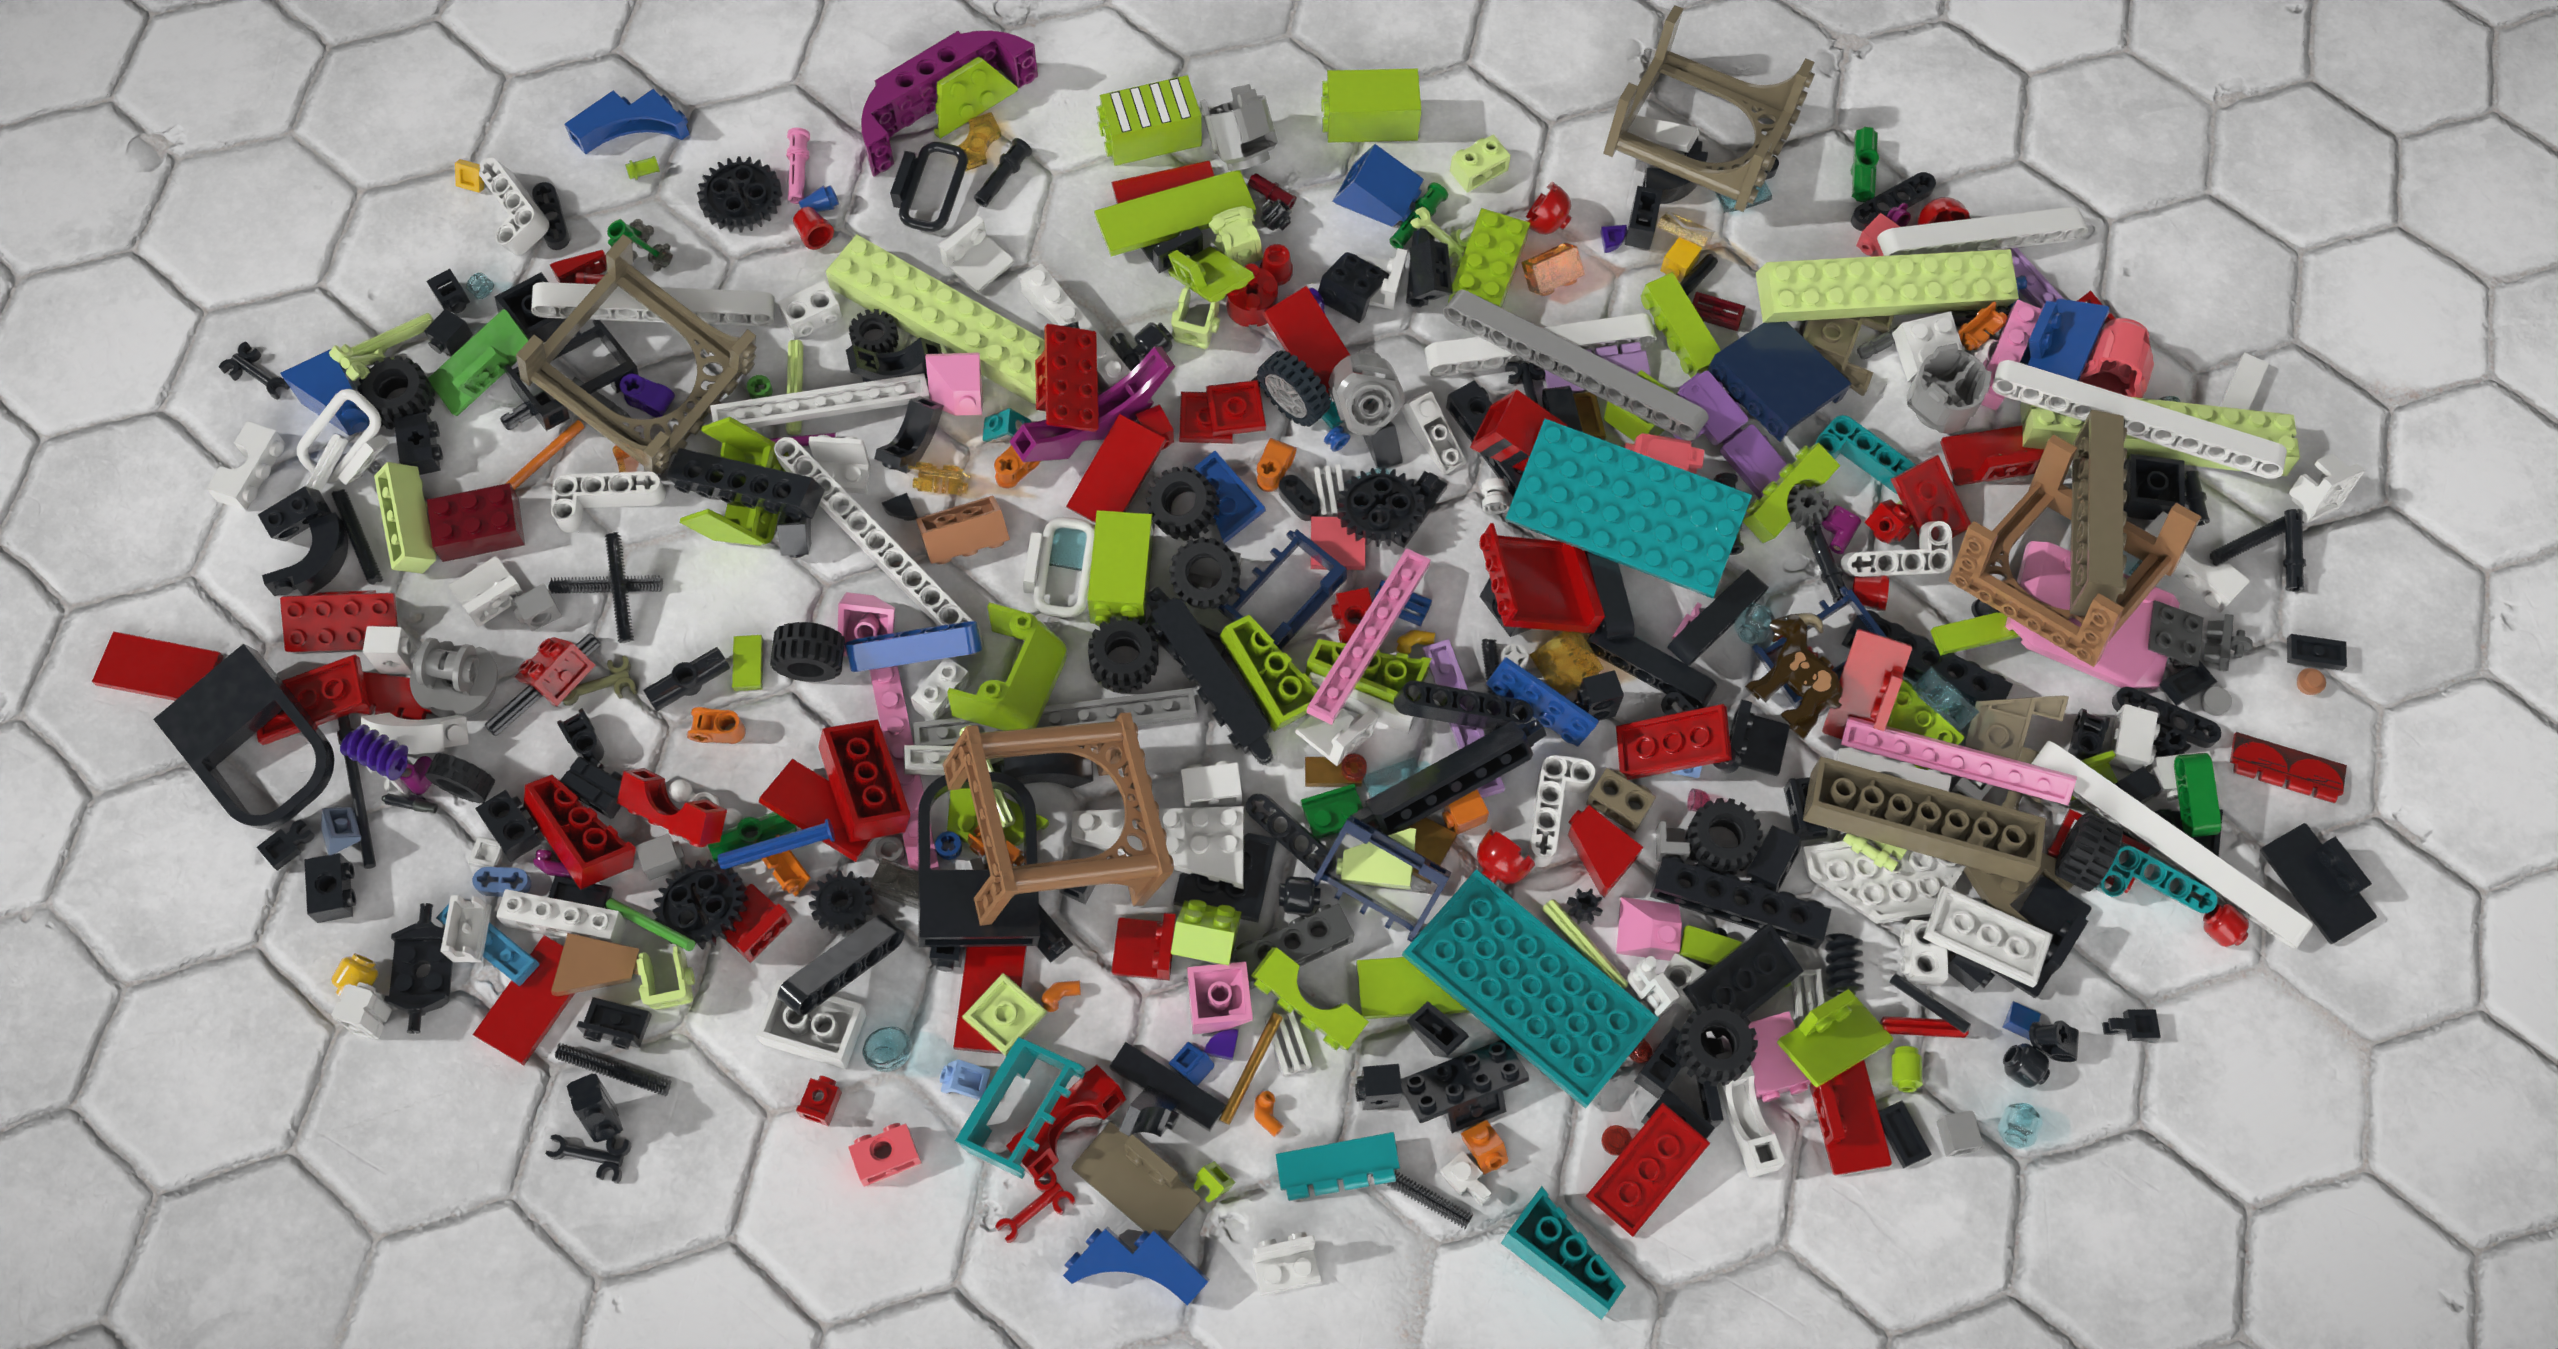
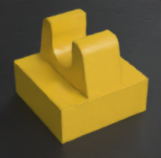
M462 159L456 161V186L478 193L484 190V181L479 175L480 164Z

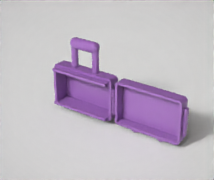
M1704 371L1701 374L1697 373L1680 386L1679 391L1676 393V395L1703 408L1709 416L1708 421L1695 439L1704 434L1713 446L1723 443L1724 445L1720 448L1722 456L1754 494L1761 499L1764 495L1762 490L1772 481L1776 482L1781 477L1778 473L1787 465L1785 458L1777 453L1768 442L1767 436L1762 435L1753 424L1744 430L1741 429L1748 421V417L1741 410L1740 404L1735 402L1725 391L1721 382H1718L1709 371ZM1673 434V436H1674L1675 438H1677V439H1682V438H1680V437H1678V436H1676V435Z

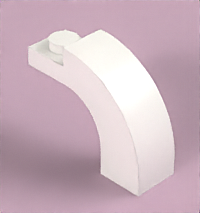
M391 713L361 717V725L366 724L370 727V730L376 729L380 735H387L389 741L397 740L399 746L406 745L408 747V754L445 751L444 748L468 744L467 717L465 715L424 720L402 719Z

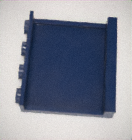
M1788 322L1762 323L1715 354L1707 369L1718 382L1723 384V387L1730 395L1748 410L1779 442L1783 441L1789 430L1831 401L1835 404L1841 401L1852 384Z

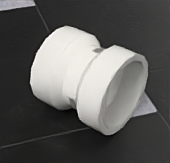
M1491 478L1483 481L1481 484V493L1484 495L1482 510L1488 514H1501L1508 511L1509 499L1506 497L1508 482L1500 478Z

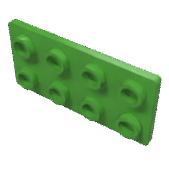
M503 309L440 366L428 380L450 412L458 416L505 373L503 366L509 364L512 367L517 362L516 354L529 341V338L507 310Z

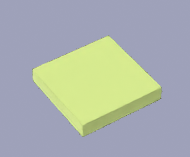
M1003 973L962 1017L1002 1054L1007 1056L1017 1038L1024 1039L1047 1014V1010Z

